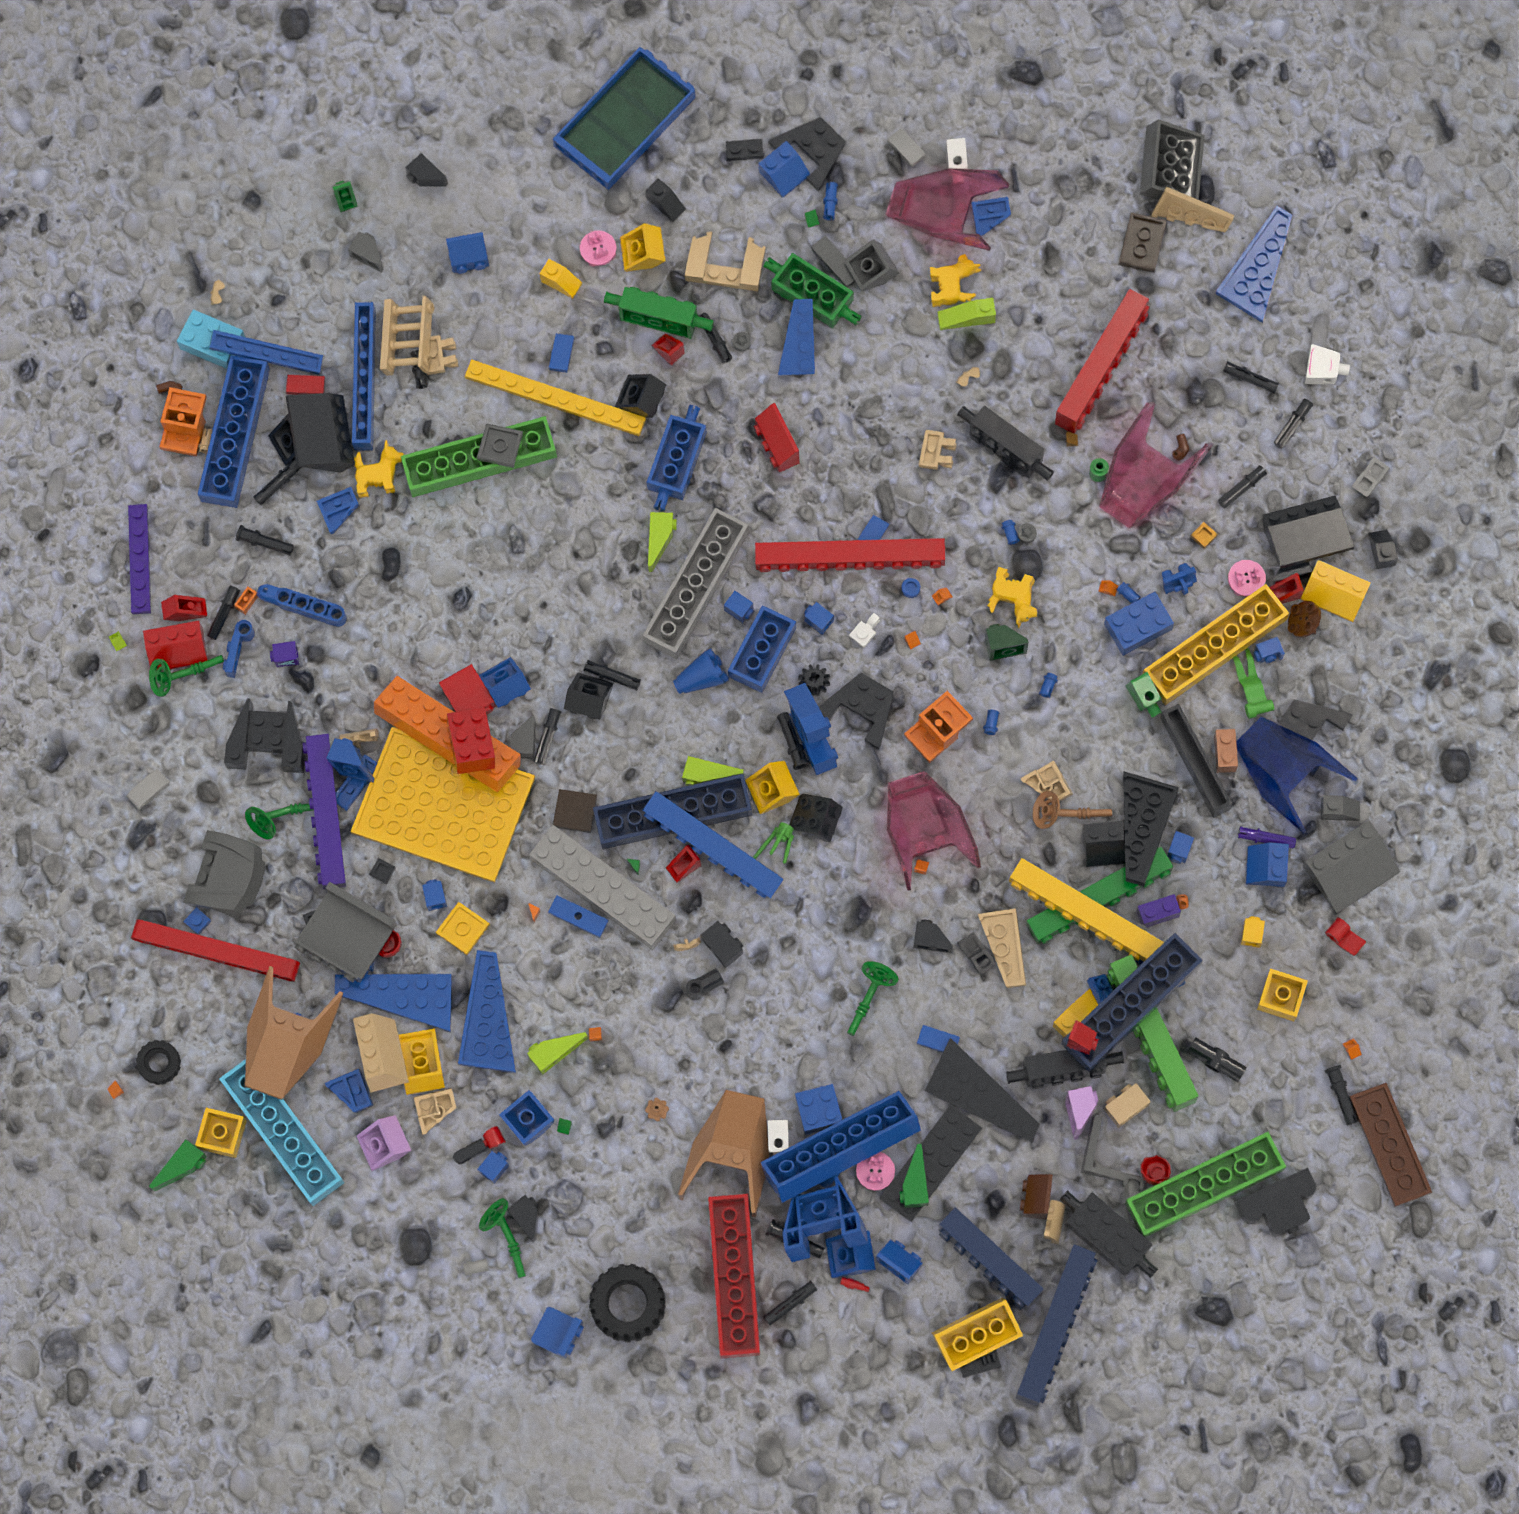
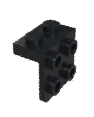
M801 794L789 825L794 828V831L815 834L823 841L831 842L843 807L831 798Z

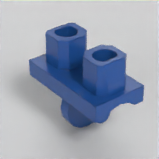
M1187 563L1179 565L1178 573L1173 574L1171 570L1162 572L1165 594L1173 591L1175 593L1182 591L1184 595L1188 594V587L1193 586V583L1197 582L1196 569L1194 567L1190 568Z

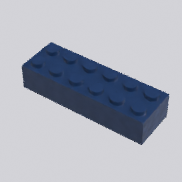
M956 1207L939 1224V1236L945 1242L950 1241L954 1244L953 1249L962 1256L964 1254L969 1259L968 1263L976 1270L980 1268L984 1273L983 1277L990 1283L994 1281L998 1285L997 1289L1005 1297L1009 1295L1013 1299L1012 1303L1019 1310L1024 1309L1027 1311L1042 1295L1044 1288Z

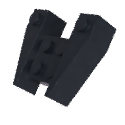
M247 698L226 743L224 763L227 769L246 770L248 751L282 753L281 767L284 772L303 773L305 754L295 709L291 701H288L287 713L253 711V703L250 698Z

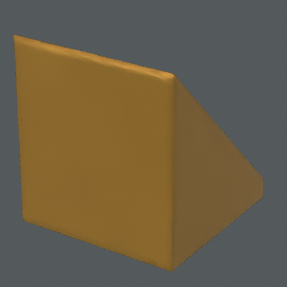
M1066 431V447L1078 446L1077 434Z

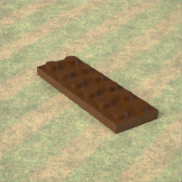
M1387 1083L1349 1096L1394 1207L1431 1194L1432 1190Z

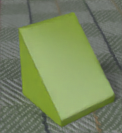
M119 631L109 636L116 651L127 646Z

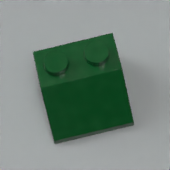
M993 624L986 628L985 643L990 661L1027 654L1029 642L1021 634L1006 625Z

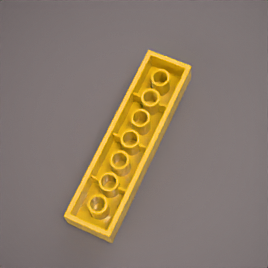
M1265 584L1145 668L1143 674L1148 672L1161 697L1162 703L1166 706L1285 622L1289 612L1267 584Z

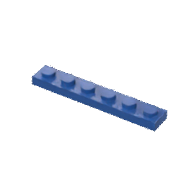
M217 330L212 332L209 347L210 350L267 361L270 364L318 375L323 355Z

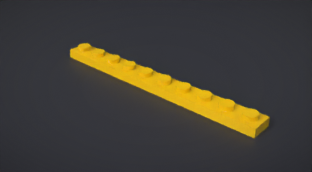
M472 359L465 374L466 379L639 437L646 422V417Z

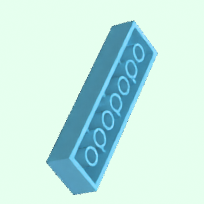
M245 1059L219 1078V1080L311 1205L314 1206L345 1182L284 1099L281 1100L245 1087Z

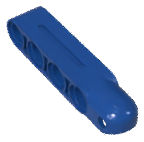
M269 584L261 585L257 590L259 599L277 605L283 610L336 627L343 626L347 621L344 609L337 604ZM282 596L289 597L285 602L280 601ZM300 602H306L304 607H297ZM319 607L324 608L323 612L321 613L315 612V610ZM336 613L342 614L339 619L333 618Z

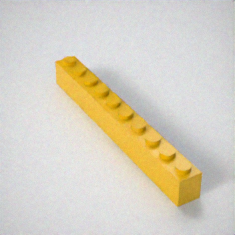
M1021 858L1009 878L1011 886L1016 890L1021 891L1022 889L1026 891L1027 895L1033 900H1041L1048 909L1052 911L1056 909L1062 913V917L1069 921L1073 919L1078 922V926L1082 929L1093 931L1097 938L1103 941L1105 939L1110 941L1117 950L1122 951L1123 949L1129 953L1128 955L1132 954L1136 961L1140 959L1144 962L1164 943Z

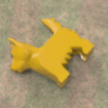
M962 254L954 265L939 268L930 267L931 282H939V290H941L937 294L931 292L932 307L952 305L959 301L970 302L976 294L961 292L960 280L974 273H979L981 269L978 267L981 264H974L972 260L967 258L966 254Z
M385 440L379 463L364 465L361 452H358L356 457H354L355 479L357 481L356 487L359 498L369 497L367 492L369 485L371 487L375 486V488L384 486L387 494L395 493L393 485L395 466L397 463L402 462L401 456L404 453L398 452L395 447L389 446L387 440Z
M998 567L996 579L992 586V596L988 600L990 603L987 606L990 607V612L994 613L999 601L1015 604L1016 625L1020 629L1022 622H1027L1030 618L1038 616L1037 608L1031 606V591L1035 583L1034 577L1025 574L1021 582L1014 579L1006 581V578L1009 577L1008 570Z

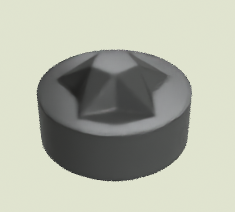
M746 332L736 333L733 337L734 348L741 352L748 350L751 346L750 335Z
M1026 523L1019 527L1018 538L1021 542L1031 543L1035 540L1037 531L1032 524Z

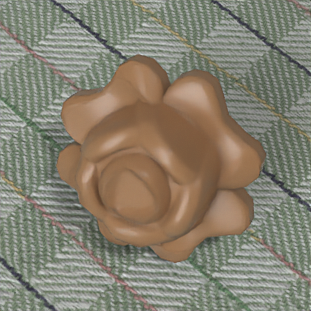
M657 1097L654 1099V1102L649 1100L648 1106L645 1109L646 1113H649L648 1118L654 1119L657 1122L661 1118L665 1119L666 1113L669 1111V1107L666 1106L667 1102Z

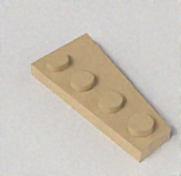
M1168 187L1165 188L1151 214V217L1167 218L1166 220L1173 222L1174 219L1185 221L1187 225L1199 224L1202 225V228L1221 232L1227 231L1234 218V215Z
M1016 908L978 914L1006 987L1026 986Z

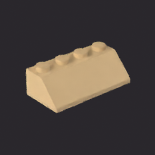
M373 1013L353 1018L365 1078L370 1092L408 1083L395 1020Z

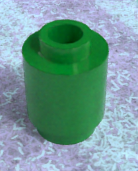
M1102 458L1094 459L1091 462L1089 476L1093 481L1102 482L1107 478L1109 471L1108 462Z

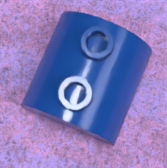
M530 1090L499 1114L524 1146L532 1143L544 1134L555 1121Z

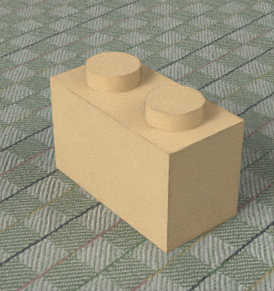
M1137 1083L1133 1086L1128 1084L1121 1090V1095L1117 1098L1114 1095L1105 1102L1107 1105L1104 1110L1118 1128L1151 1103Z

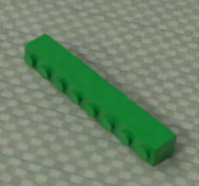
M1162 847L1157 849L1144 889L1153 885L1154 880L1158 878L1162 880L1171 875L1173 865ZM1125 867L1079 892L1104 907L1109 905L1113 907L1121 902V898L1125 896L1127 898L1132 897L1143 886L1125 881ZM1046 909L1028 919L1026 926L1037 944L1041 942L1046 944L1053 939L1054 935L1058 933L1062 935L1068 932L1070 926L1074 924L1078 926V922L1073 919L1071 921L1061 916L1062 913L1056 909L1054 911Z

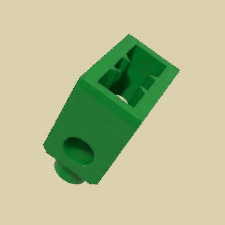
M1148 672L1125 685L1140 711L1147 709L1152 718L1162 713L1157 705L1161 697Z

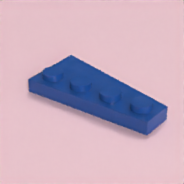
M794 299L778 375L815 374L813 299Z

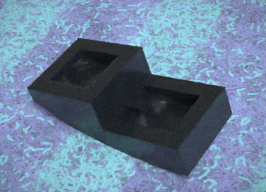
M974 932L957 942L962 952L980 975L996 965V962Z

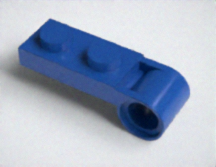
M241 620L236 624L232 640L227 644V652L229 654L223 663V670H225L227 677L235 678L243 641H251L255 636L252 624L247 620ZM243 628H249L248 633L241 634Z

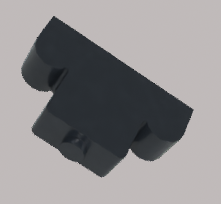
M1306 1168L1236 1200L1235 1205L1243 1221L1247 1224H1256L1263 1216L1273 1237H1278L1286 1232L1290 1235L1299 1231V1226L1306 1224L1310 1220V1215L1302 1199L1306 1200L1313 1196L1316 1191V1183L1309 1169Z

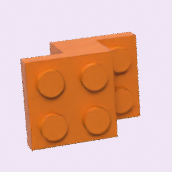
M169 387L160 421L164 429L160 443L161 450L197 457L198 445L201 442L203 429L206 424L202 415L207 399L206 394Z
M946 691L919 714L918 722L906 731L904 736L930 763L958 739L959 732L973 720V717Z

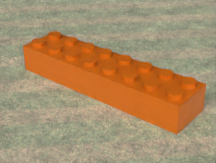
M396 676L374 701V714L455 765L447 727V713L454 711L399 676ZM491 736L495 753V769L470 772L468 774L498 793L520 767L521 754Z

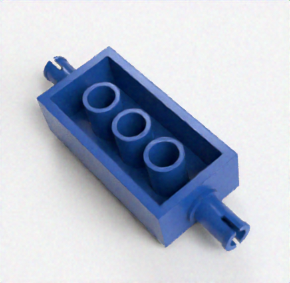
M689 405L685 419L670 414L646 482L647 490L658 493L653 508L659 510L660 507L661 512L665 511L669 497L684 500L707 434L706 425L696 422L700 408L697 406L693 408L694 405Z

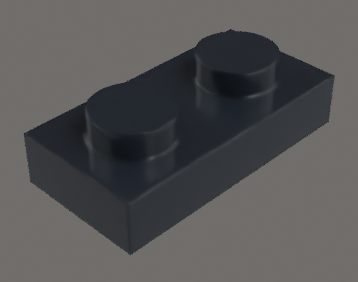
M762 139L726 141L727 161L764 159Z

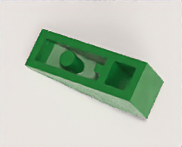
M349 180L339 181L332 186L340 212L358 207Z
M185 1139L149 1187L153 1191H157L194 1173L197 1169H201L204 1166L207 1156Z
M917 1144L903 1183V1191H899L900 1203H904L905 1208L929 1205L922 1144Z

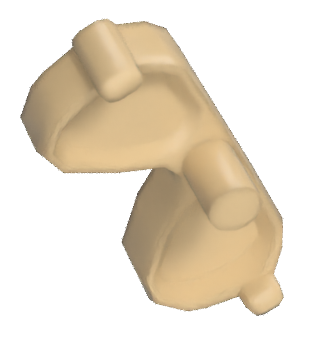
M220 280L214 282L213 290L210 292L211 305L222 302L218 291L225 288V284Z
M972 367L967 372H963L958 377L956 383L966 387L969 376L976 378L980 376L979 368Z
M699 937L690 943L688 939H685V944H673L675 951H684L697 947L701 944Z

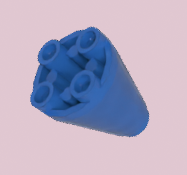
M710 648L705 650L673 680V683L679 694L683 692L689 693L723 685L729 681V677L720 667L723 665L721 659Z

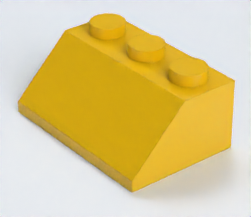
M1318 560L1300 600L1312 601L1319 608L1354 622L1371 582Z

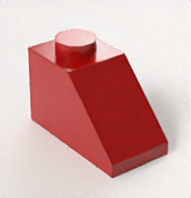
M173 595L161 602L163 620L180 622L208 616L205 598Z
M1075 1020L1067 1047L1089 1055L1091 1049L1095 1051L1099 1039L1095 1038L1097 1032Z

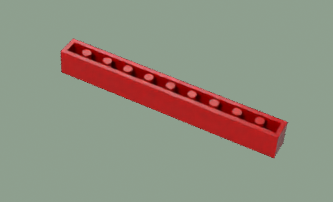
M945 538L755 543L756 570H760V572H770L771 570L788 572L790 569H797L798 571H808L809 569L826 571L828 568L843 571L847 568L864 570L870 567L876 570H881L885 567H892L893 569H902L904 567L920 569L922 566L940 568L945 566Z

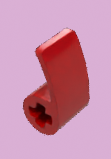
M1337 917L1325 934L1342 949L1355 956L1366 941L1352 932L1348 923Z

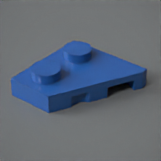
M1008 197L971 202L977 238L982 237L1011 216Z
M352 487L317 500L330 534H333L359 506Z
M356 1069L325 1083V1086L355 1113L374 1106L361 1069Z

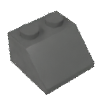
M874 239L844 260L861 291L884 285L899 274L883 245Z

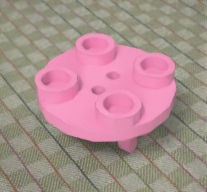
M592 231L581 240V256L592 267L606 265L616 257V242L605 231Z
M1252 560L1236 562L1228 574L1230 588L1237 596L1248 597L1265 585L1266 574L1263 568Z
M879 1152L857 1164V1179L861 1186L873 1191L883 1190L894 1179V1163L885 1153Z

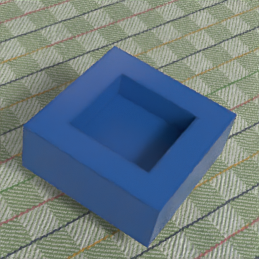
M196 907L183 922L199 935L209 925L211 919Z

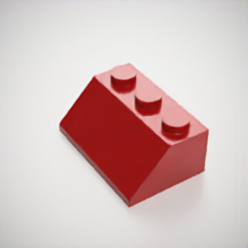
M773 403L755 418V425L753 427L757 436L761 435L763 439L761 443L765 452L769 451L771 455L769 459L773 468L777 467L780 473L799 464L800 459L799 449L776 404Z
M199 620L143 631L145 649L150 666L156 659L165 660L170 670L191 666L192 664L195 665V663L199 664V661L204 662L208 660L203 627Z

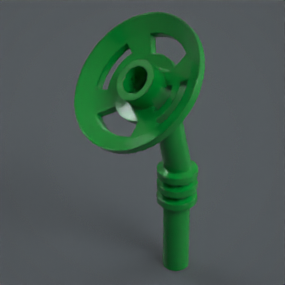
M220 655L204 662L199 661V664L195 663V665L192 664L189 668L172 673L165 660L156 659L152 662L149 670L151 689L156 696L164 697L170 690L172 680L192 674L197 675V672L200 674L201 671L205 672V669L223 663L224 657Z
M294 803V805L290 804V806L267 813L257 807H249L245 811V819L255 834L269 840L276 835V828L272 821L273 818L287 814L294 815V813L298 815V812L302 814V812L314 811V809L310 810L309 803H299L298 805ZM252 813L255 814V821L252 818Z
M867 961L862 965V972L872 983L863 1001L859 1003L858 1010L855 1011L856 1015L847 1031L851 1036L855 1035L863 1017H866L870 1009L869 1004L878 986H894L898 982L897 974L884 964Z
M502 1198L494 1202L483 1214L479 1222V1229L485 1232L496 1225L501 1227L509 1244L507 1246L510 1248L508 1251L511 1253L510 1257L513 1258L518 1278L526 1277L520 1257L519 1243H516L504 1216L508 1208V1201Z

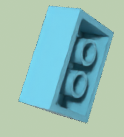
M193 309L177 339L179 348L227 369L231 354L209 349L212 332L217 330L245 337L243 330Z

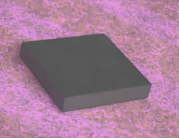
M486 423L477 460L514 468L523 431Z

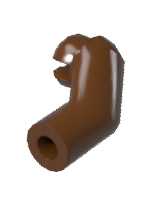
M1185 434L1176 436L1179 446L1172 452V456L1177 461L1183 460L1189 452V445Z

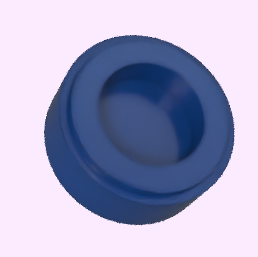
M914 578L904 580L901 587L903 595L908 598L918 596L920 593V583Z

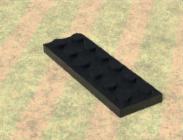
M951 1104L921 1143L928 1200L982 1130L981 1126ZM914 1153L880 1197L883 1202L910 1222L914 1220L923 1206L905 1208L904 1203H900L899 1191H903V1183Z

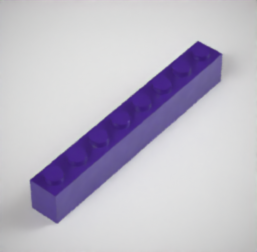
M329 734L306 736V742H303L304 754H308V761H305L306 772H310V779H307L308 791H312V798H309L310 810L314 809L311 823L312 828H316L317 835H313L314 847H318L319 854H315L316 866L320 865L321 873H317L318 884H322L323 890L326 889L329 882L338 887H346L333 766L326 759L330 751Z

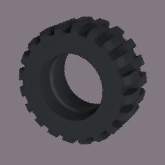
M618 1264V1267L613 1268L612 1266L608 1268V1271L604 1274L602 1273L597 1282H594L589 1296L590 1312L597 1327L607 1337H611L616 1341H625V1343L634 1340L640 1341L643 1337L653 1334L652 1331L660 1326V1321L665 1315V1294L656 1276L646 1268L638 1267L636 1264ZM622 1285H634L641 1289L646 1297L645 1311L634 1321H621L615 1318L609 1309V1299L612 1292Z

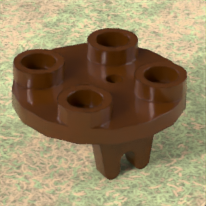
M1303 601L1292 605L1288 619V631L1301 638L1316 634V629L1321 620L1319 606L1312 601Z

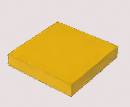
M458 902L438 928L436 934L468 955L490 923Z

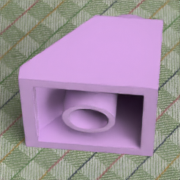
M396 1115L378 1119L356 1135L372 1171L402 1158L411 1151Z

